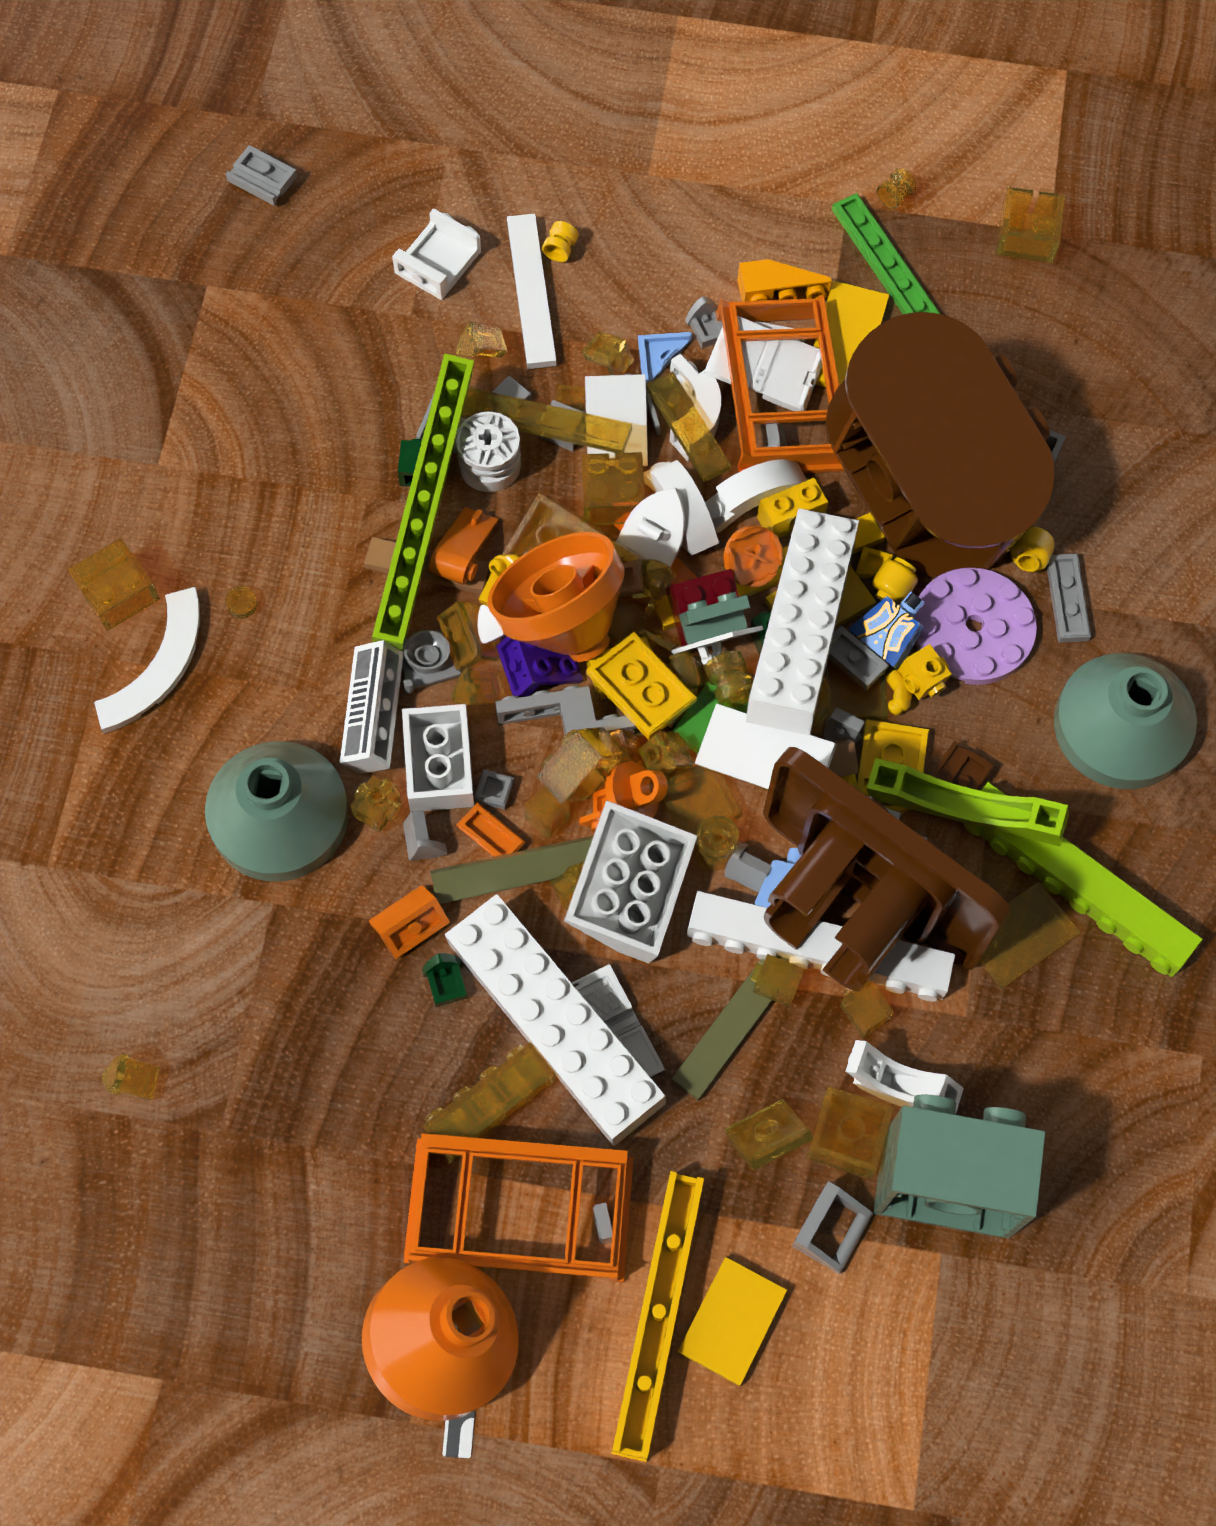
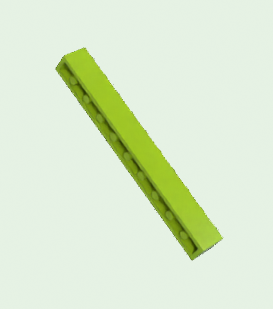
M444 353L372 635V643L385 640L399 650H404L456 443L457 432L460 427L473 376L474 360Z

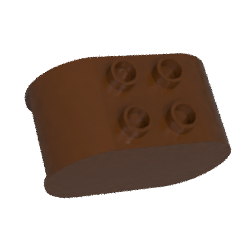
M914 312L896 316L877 326L860 342L848 364L845 380L837 388L829 403L826 414V434L833 452L895 555L916 568L915 573L935 579L946 572L960 568L988 570L1002 560L1044 512L1053 491L1055 472L1052 453L1045 441L1050 436L1047 421L1038 408L1032 405L1025 408L1013 389L1017 385V376L1009 359L1002 353H997L993 356L979 334L966 324L952 317L930 312Z

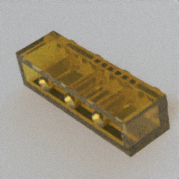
M531 1042L525 1047L518 1045L506 1055L507 1061L499 1067L492 1065L479 1076L481 1081L472 1088L465 1086L455 1093L452 1097L453 1102L446 1108L442 1109L440 1106L430 1112L425 1118L426 1123L422 1125L426 1134L483 1138L556 1081V1073ZM442 1154L449 1164L459 1157V1155Z

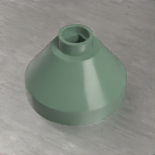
M1112 653L1086 662L1071 675L1056 703L1054 729L1058 744L1065 757L1083 775L1108 787L1139 789L1164 780L1181 764L1195 740L1197 715L1189 691L1183 682L1167 667L1141 655Z
M271 741L244 749L221 767L207 793L205 818L209 834L220 855L228 864L249 877L263 881L278 882L303 877L321 867L333 856L343 841L347 830L349 806L342 780L334 766L324 756L298 743ZM279 792V794L273 798H264L265 796L271 793Z

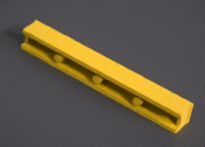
M670 1171L611 1453L613 1455L646 1462L648 1458L704 1178L688 1177Z

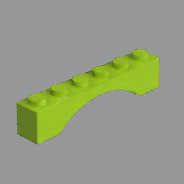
M875 758L867 784L869 796L880 802L1059 847L1061 846L1069 817L1068 805L1037 797L1007 796L975 790L937 779L906 765Z

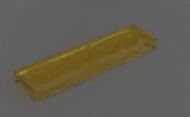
M672 371L646 383L648 393L703 482L730 471L731 464L674 372Z

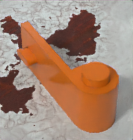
M464 507L434 549L429 563V573L465 585L468 580L473 581L478 569V564L474 563L475 556L498 524V518L484 514L480 509L475 511Z

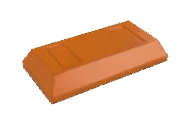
M478 802L456 824L461 831L493 857L517 852L526 843Z

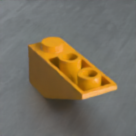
M769 259L739 263L737 278L742 301L818 299L819 296L828 298L832 282L831 277Z

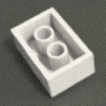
M466 704L402 709L407 796L410 812L473 807L474 794Z

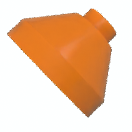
M578 532L563 535L531 549L508 566L497 578L489 592L488 608L500 630L507 637L559 654L569 655L576 662L587 661L601 654L609 645L610 637L607 633L611 628L624 578V565L611 540L600 533Z
M428 1258L404 1267L391 1277L375 1294L369 1304L363 1322L362 1349L365 1363L373 1382L393 1405L421 1419L431 1421L453 1420L466 1416L484 1406L506 1385L513 1372L518 1355L519 1335L517 1322L511 1304L502 1289L490 1276L479 1268L453 1258ZM453 1322L458 1326L460 1332L456 1329Z

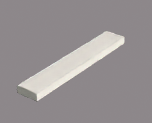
M535 214L507 216L527 369L556 366Z

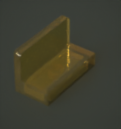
M457 601L437 616L443 636L446 637L450 644V655L457 671L465 672L481 659L498 661L500 659L496 641L484 644L480 640L478 614L481 605Z

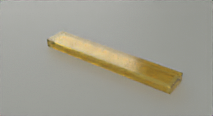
M471 387L469 388L462 418L467 419L481 412L500 413L511 419L518 428V431L622 455L633 430L630 423Z

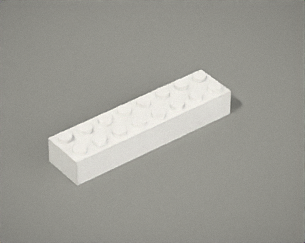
M798 508L749 697L747 723L810 736L854 550L859 520Z
M497 894L445 934L449 946L613 1146L617 1145L666 1104L663 1092Z

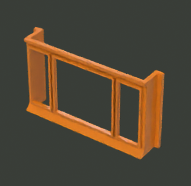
M819 296L818 299L727 302L720 298L718 310H715L716 320L722 321L738 426L741 455L737 465L738 473L763 462L782 459L797 462L803 473L845 471L833 452L831 444L757 447L754 424L826 421L827 410L752 413L741 345L743 341L818 338L828 402L830 403L839 387L824 296ZM737 316L752 322L815 319L816 328L739 331Z
M421 1133V1139L417 1138L403 1263L412 1264L423 1259L443 1257L461 1260L475 1267L610 1278L612 1282H624L634 1157L627 1156L628 1151ZM430 1153L463 1156L453 1250L419 1247ZM473 1157L573 1165L565 1259L464 1251ZM583 1166L617 1169L610 1263L575 1260Z

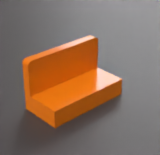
M421 885L370 919L369 923L381 936L391 955L397 959L449 924L450 921L436 897Z

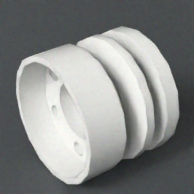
M495 412L476 413L467 418L459 427L456 437L461 477L469 486L478 491L491 493L504 490L514 483L520 473L521 448L518 428L511 419Z

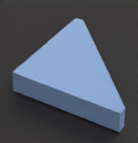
M692 332L638 335L641 374H645L646 384L653 382L671 363V359L685 349L692 341Z

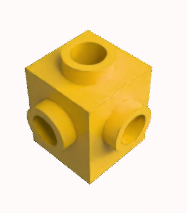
M930 644L907 657L898 668V672L903 677L905 687L910 693H914L918 700L927 695L933 698L944 691L947 687L945 682L952 674L946 660L938 656Z

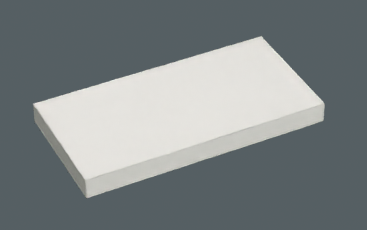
M716 704L695 764L768 789L774 763L788 747H796L805 751L829 768L837 745L812 735L808 736L747 723L746 713Z

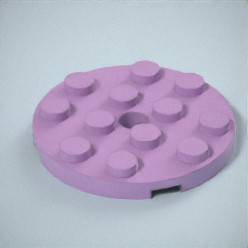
M960 568L938 576L921 592L919 598L925 604L913 618L922 624L924 628L916 640L915 646L919 651L930 644L938 656L943 657L948 663L949 670L952 673L950 677L965 681L964 684H990L1010 676L1026 661L1036 637L1035 613L1023 591L1008 578L986 569ZM970 619L982 623V629L976 632L969 630L966 626L967 620Z

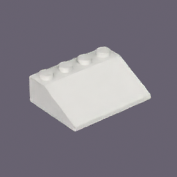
M606 801L564 922L619 953L649 964L659 954L697 835Z

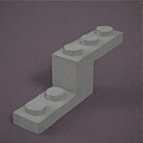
M572 685L556 692L542 690L535 692L532 696L521 698L519 696H507L501 701L495 702L498 725L560 715L567 749L644 736L626 716L619 717V715L611 714L596 721L589 686Z

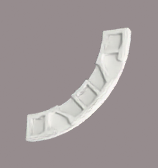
M196 587L165 595L168 616L164 639L155 658L147 669L130 685L107 698L94 702L103 734L119 729L139 719L141 714L155 704L162 702L183 677L195 652L200 627V604Z

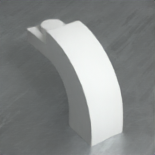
M679 354L671 359L670 376L689 396L694 407L688 415L671 426L670 442L689 462L708 447L716 434L721 410V392L716 378L705 374L704 371L699 373L693 362H687Z
M783 459L763 462L742 470L716 487L718 493L705 502L715 531L717 533L721 532L745 512L758 506L760 500L807 481L798 463Z
M678 460L671 463L669 461L656 463L650 470L642 473L645 484L656 493L665 489L677 488L685 513V532L681 546L687 552L694 555L719 544L714 524L703 497L687 470Z
M855 1041L845 1071L854 1077L853 1084L862 1090L901 1107H913L914 1096L928 1094L954 1100L957 1111L964 1089L948 1075L920 1071L897 1063L867 1041Z

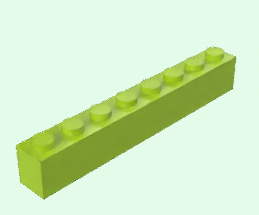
M989 782L981 790L1005 795ZM964 823V827L975 836L980 835L990 842V846L994 851L1010 857L1016 862L1021 871L1028 875L1033 874L1043 882L1044 887L1048 891L1056 895L1060 894L1069 901L1070 906L1080 914H1087L1096 921L1097 926L1107 934H1114L1123 941L1124 946L1134 954H1141L1161 974H1168L1170 977H1173L1202 941V938L1064 837L1059 847Z

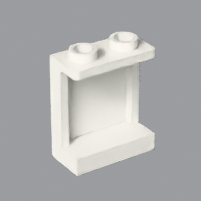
M432 209L429 213L430 223L406 252L398 249L392 258L395 274L438 299L443 300L481 253L480 235L475 229L470 226L465 227L447 213H441L436 209Z

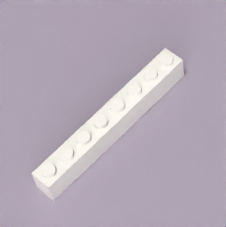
M697 891L687 931V937L692 938L693 942L704 946H710L712 943L722 945L725 950L736 954H742L744 951L754 953L757 958L772 962L778 956L789 959L788 965L796 967V969L805 970L811 967L819 969L823 975L829 976L822 970L842 945L841 942L835 939V936L843 926L819 921L795 950L767 926L764 921V913L767 908ZM899 940L865 985L869 986L872 983L883 985L886 990L899 994L905 991L916 993L918 998L925 1001L943 1000L948 992L955 954Z

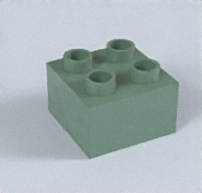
M928 1094L914 1096L913 1107L902 1106L883 1135L873 1214L1006 1239L1012 1237L1032 1221L1037 1213L1045 1131L1025 1128L1026 1114L1014 1109L1001 1107L985 1108L983 1120L955 1115L956 1102L952 1099Z

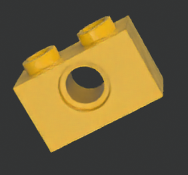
M811 478L760 500L757 518L762 527L772 531L779 539L792 533L798 508L826 514L828 501L815 478Z

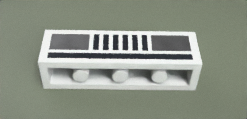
M385 640L356 646L354 650L340 764L359 774L390 769L404 652Z

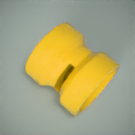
M556 221L549 231L550 237L546 238L542 245V251L549 259L563 263L568 260L571 254V246L576 244L579 233L571 224L564 221Z

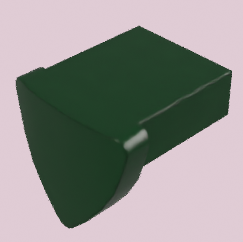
M447 953L436 954L422 968L423 977H428L435 1007L467 999V993L460 972V967H462L461 959L455 955Z

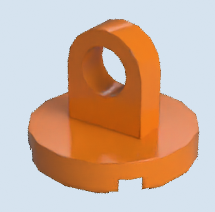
M756 525L742 527L734 532L726 543L723 555L724 566L726 570L732 569L736 583L752 588L764 586L774 579L777 575L778 566L782 564V545L777 535L767 528Z
M633 761L614 766L611 769V775H608L605 781L607 801L653 818L657 814L659 802L667 793L668 786L665 775L659 770H648L640 763Z

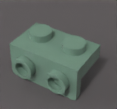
M736 592L717 597L719 603L707 606L706 600L687 605L689 611L679 614L686 643L690 645L726 633L747 629L743 610L750 608L747 595L737 598Z

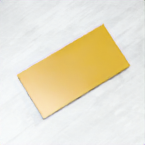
M833 280L826 303V311L840 386L846 378L848 364L857 346L873 329L882 323L889 294ZM816 338L813 347L820 349L818 338ZM822 366L815 385L826 387Z

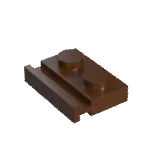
M954 741L930 776L978 790L994 765L966 748L965 750L958 745V742Z

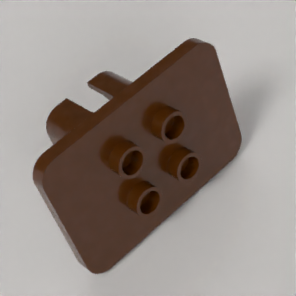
M788 747L774 763L763 815L779 834L798 847L801 857L769 895L768 902L771 905L764 913V921L767 926L780 939L796 950L841 893L845 892L861 905L835 936V939L841 942L842 945L822 970L841 985L853 991H860L902 936L915 943H927L933 949L955 954L954 964L964 969L972 970L984 956L1011 913L1005 899L989 885L946 855L935 842L913 831L890 814L879 801L861 793L805 751L796 747Z

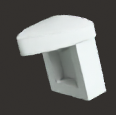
M481 605L478 614V633L481 642L484 644L493 642L503 637L504 634L493 618L488 606Z

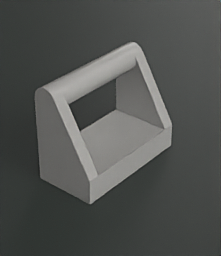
M828 1181L793 1242L792 1247L832 1271L841 1274L873 1213L841 1188ZM834 1200L857 1215L832 1259L813 1245L811 1240Z

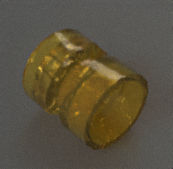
M733 650L721 653L704 665V670L710 684L717 686L714 694L719 705L732 709L749 702L754 680L750 674H746L748 666L740 651Z
M715 815L706 818L698 827L694 855L696 861L707 870L719 871L725 869L731 855L736 850L739 832L732 820L724 816Z

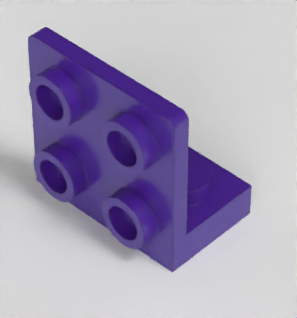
M507 636L496 646L513 696H519L520 698L530 696L540 685L579 684L583 680L578 662L573 661L569 655L549 651Z

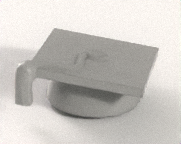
M447 628L437 631H419L406 639L402 670L406 679L403 680L404 692L411 695L414 689L462 676Z

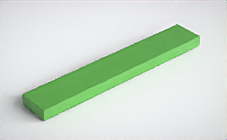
M858 193L832 205L833 213L901 313L930 312L940 314Z

